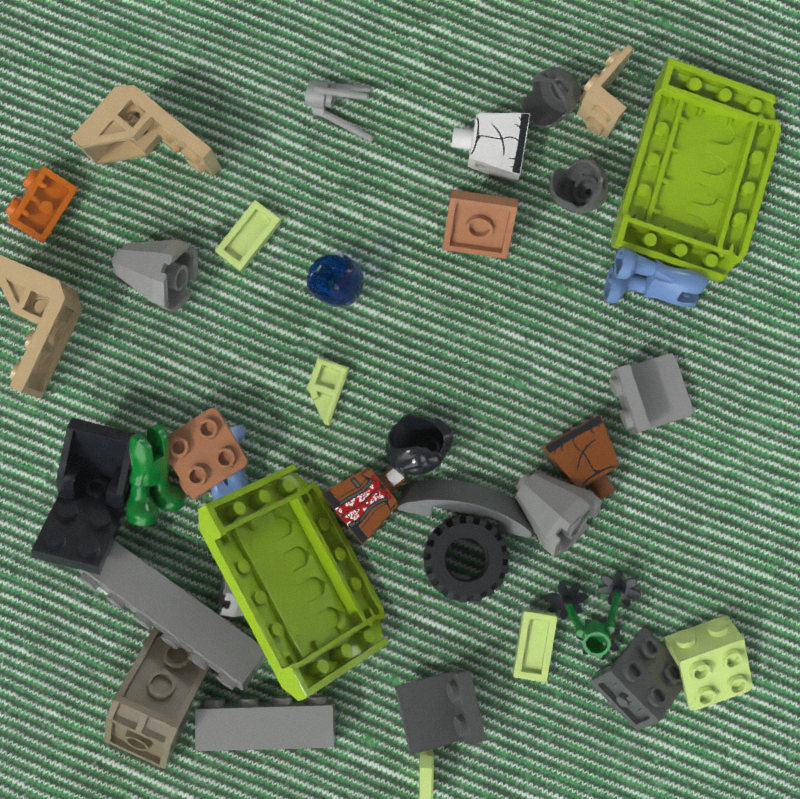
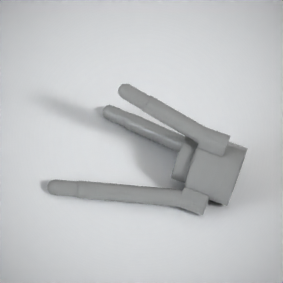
M309 81L305 94V105L313 107V115L324 117L367 141H373L372 135L326 110L327 107H333L336 96L363 100L369 99V94L362 92H370V86Z

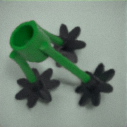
M621 570L616 571L614 578L607 574L601 575V580L606 585L598 587L597 592L610 594L608 604L611 606L608 618L603 617L600 621L586 619L585 626L582 625L577 613H582V608L578 603L587 600L589 596L586 593H578L581 587L579 582L571 585L569 589H567L564 583L560 582L558 584L559 594L548 593L546 595L547 600L554 602L548 607L547 612L555 613L560 610V616L563 620L568 615L570 616L575 627L576 638L583 641L584 655L589 654L604 660L609 650H619V646L611 640L620 633V629L614 627L619 603L621 601L625 606L629 607L631 605L629 597H641V592L632 588L636 585L637 578L632 577L624 581Z

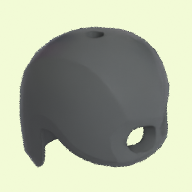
M552 66L541 71L532 79V91L523 99L522 109L524 113L530 114L529 121L540 128H550L562 121L573 111L580 99L581 87L567 71Z
M591 158L577 160L567 170L557 168L550 178L549 189L552 198L567 211L573 213L590 212L600 207L608 198L607 175L602 167Z

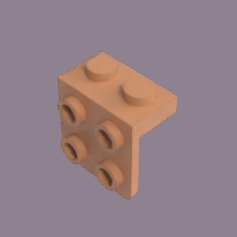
M216 408L206 410L169 434V465L174 468L180 478L179 484L192 500L205 497L211 493V488L248 465L246 454L220 411Z

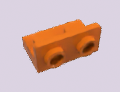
M41 166L37 171L33 168L30 170L22 183L26 187L20 199L14 196L4 213L9 215L5 222L44 244L78 188L45 166Z

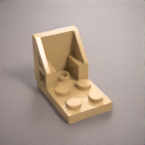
M135 85L114 87L71 136V139L85 155L97 165L148 156L156 145L162 141L176 154L181 150L180 152L187 158V163L200 174L206 171L214 177L221 169V165L213 150Z
M0 255V286L13 313L38 325L36 330H32L26 338V351L22 360L18 361L11 371L10 379L12 381L9 387L19 392L42 398L83 308L77 292L61 281Z

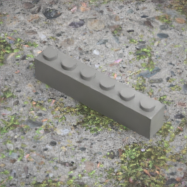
M116 541L112 545L100 575L79 570L82 574L79 579L92 590L100 587L107 592L108 596L106 598L120 610H123L126 606L136 613L133 618L143 627L150 630L154 626L163 633L161 636L163 641L176 650L181 646L191 654L188 658L200 668L205 670L209 666L219 673L216 678L229 689L233 690L237 686L243 691L267 659L258 642Z

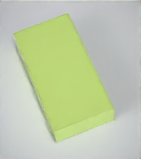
M254 200L215 249V253L242 273L282 221Z
M523 608L512 672L513 677L547 683L558 618L556 613Z

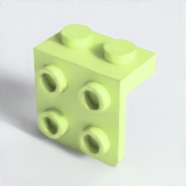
M727 615L664 637L666 647L679 667L686 701L691 710L707 707L752 689L753 683L745 640Z

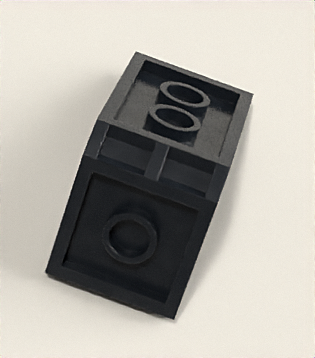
M71 418L66 429L56 478L58 496L31 549L32 558L100 575L126 516V505L131 489L129 476L132 470L129 442L130 437L135 433Z

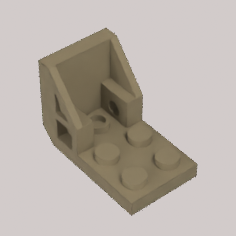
M153 627L109 708L105 722L104 742L166 769L189 717L192 703L210 667L207 666L204 670L188 658L191 654L181 646L176 650L161 639L163 633Z

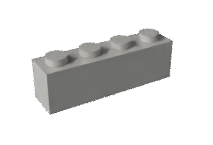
M287 695L272 697V702H259V697L249 696L238 698V703H225V698L222 697L204 699V704H200L195 708V751L334 748L336 742L335 700H327V695H311L306 698L307 701H293V696Z

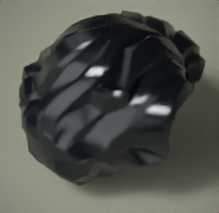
M406 414L388 433V438L385 442L387 459L393 469L401 475L429 473L440 466L443 459L447 456V452L451 449L454 439L452 430L449 425L439 418L431 419L420 414Z

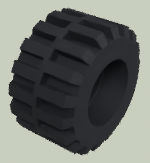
M458 516L448 519L433 530L425 543L423 561L426 575L434 588L450 600H457L462 603L481 601V598L494 594V590L503 584L505 574H508V559H510L506 548L507 543L499 531L483 519L471 516ZM463 538L477 541L484 549L486 555L483 570L477 576L469 579L454 576L446 565V552L449 546Z

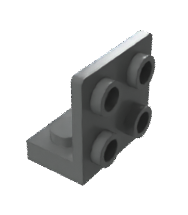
M645 627L637 632L614 664L597 672L589 681L636 731L660 722L683 689L680 670L670 652Z
M456 669L399 684L395 687L410 753L416 754L462 740L472 744L486 741L471 671Z

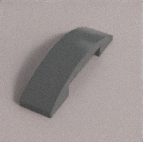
M423 480L403 485L398 507L399 511L431 517L433 507L498 520L497 530L499 532L531 538L532 526L516 499L495 489L456 480Z

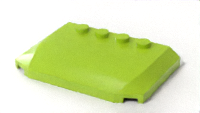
M672 58L666 60L652 93L613 227L611 247L618 250L621 247L632 249L638 255L652 261L657 259L667 266L696 271L706 276L708 280L716 283L723 281L729 271L747 255L781 135L780 120H776L773 106L776 103L775 95Z
M292 464L205 504L198 509L199 531L282 689L298 701H301L388 645L389 642L388 637L383 638L381 620L385 618L384 607L328 502L323 497L321 489L312 481L307 484L295 473L298 469Z

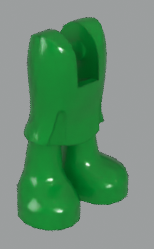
M155 424L147 429V438L141 433L132 435L129 442L132 465L129 476L131 489L126 505V517L134 525L148 526L158 520V508L165 511H177L183 508L186 503V495L180 485L169 481L168 472L171 471L169 465L170 441L165 426Z

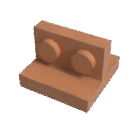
M451 189L442 250L507 259L518 209V199Z

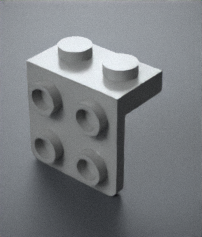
M668 353L633 365L627 364L610 372V387L613 395L619 398L622 407L620 417L625 429H629L631 435L689 417L693 414V407L675 355Z

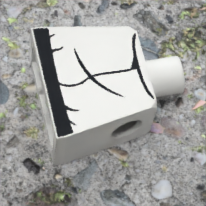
M476 114L474 130L454 127L451 147L470 150L468 167L517 183L521 173L530 114Z

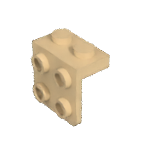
M629 44L623 51L617 48L604 64L606 67L600 75L595 73L584 86L583 89L585 91L579 99V102L582 104L577 115L585 121L586 127L596 135L601 134L606 139L616 128L627 108L607 92L606 89L624 69L634 49Z

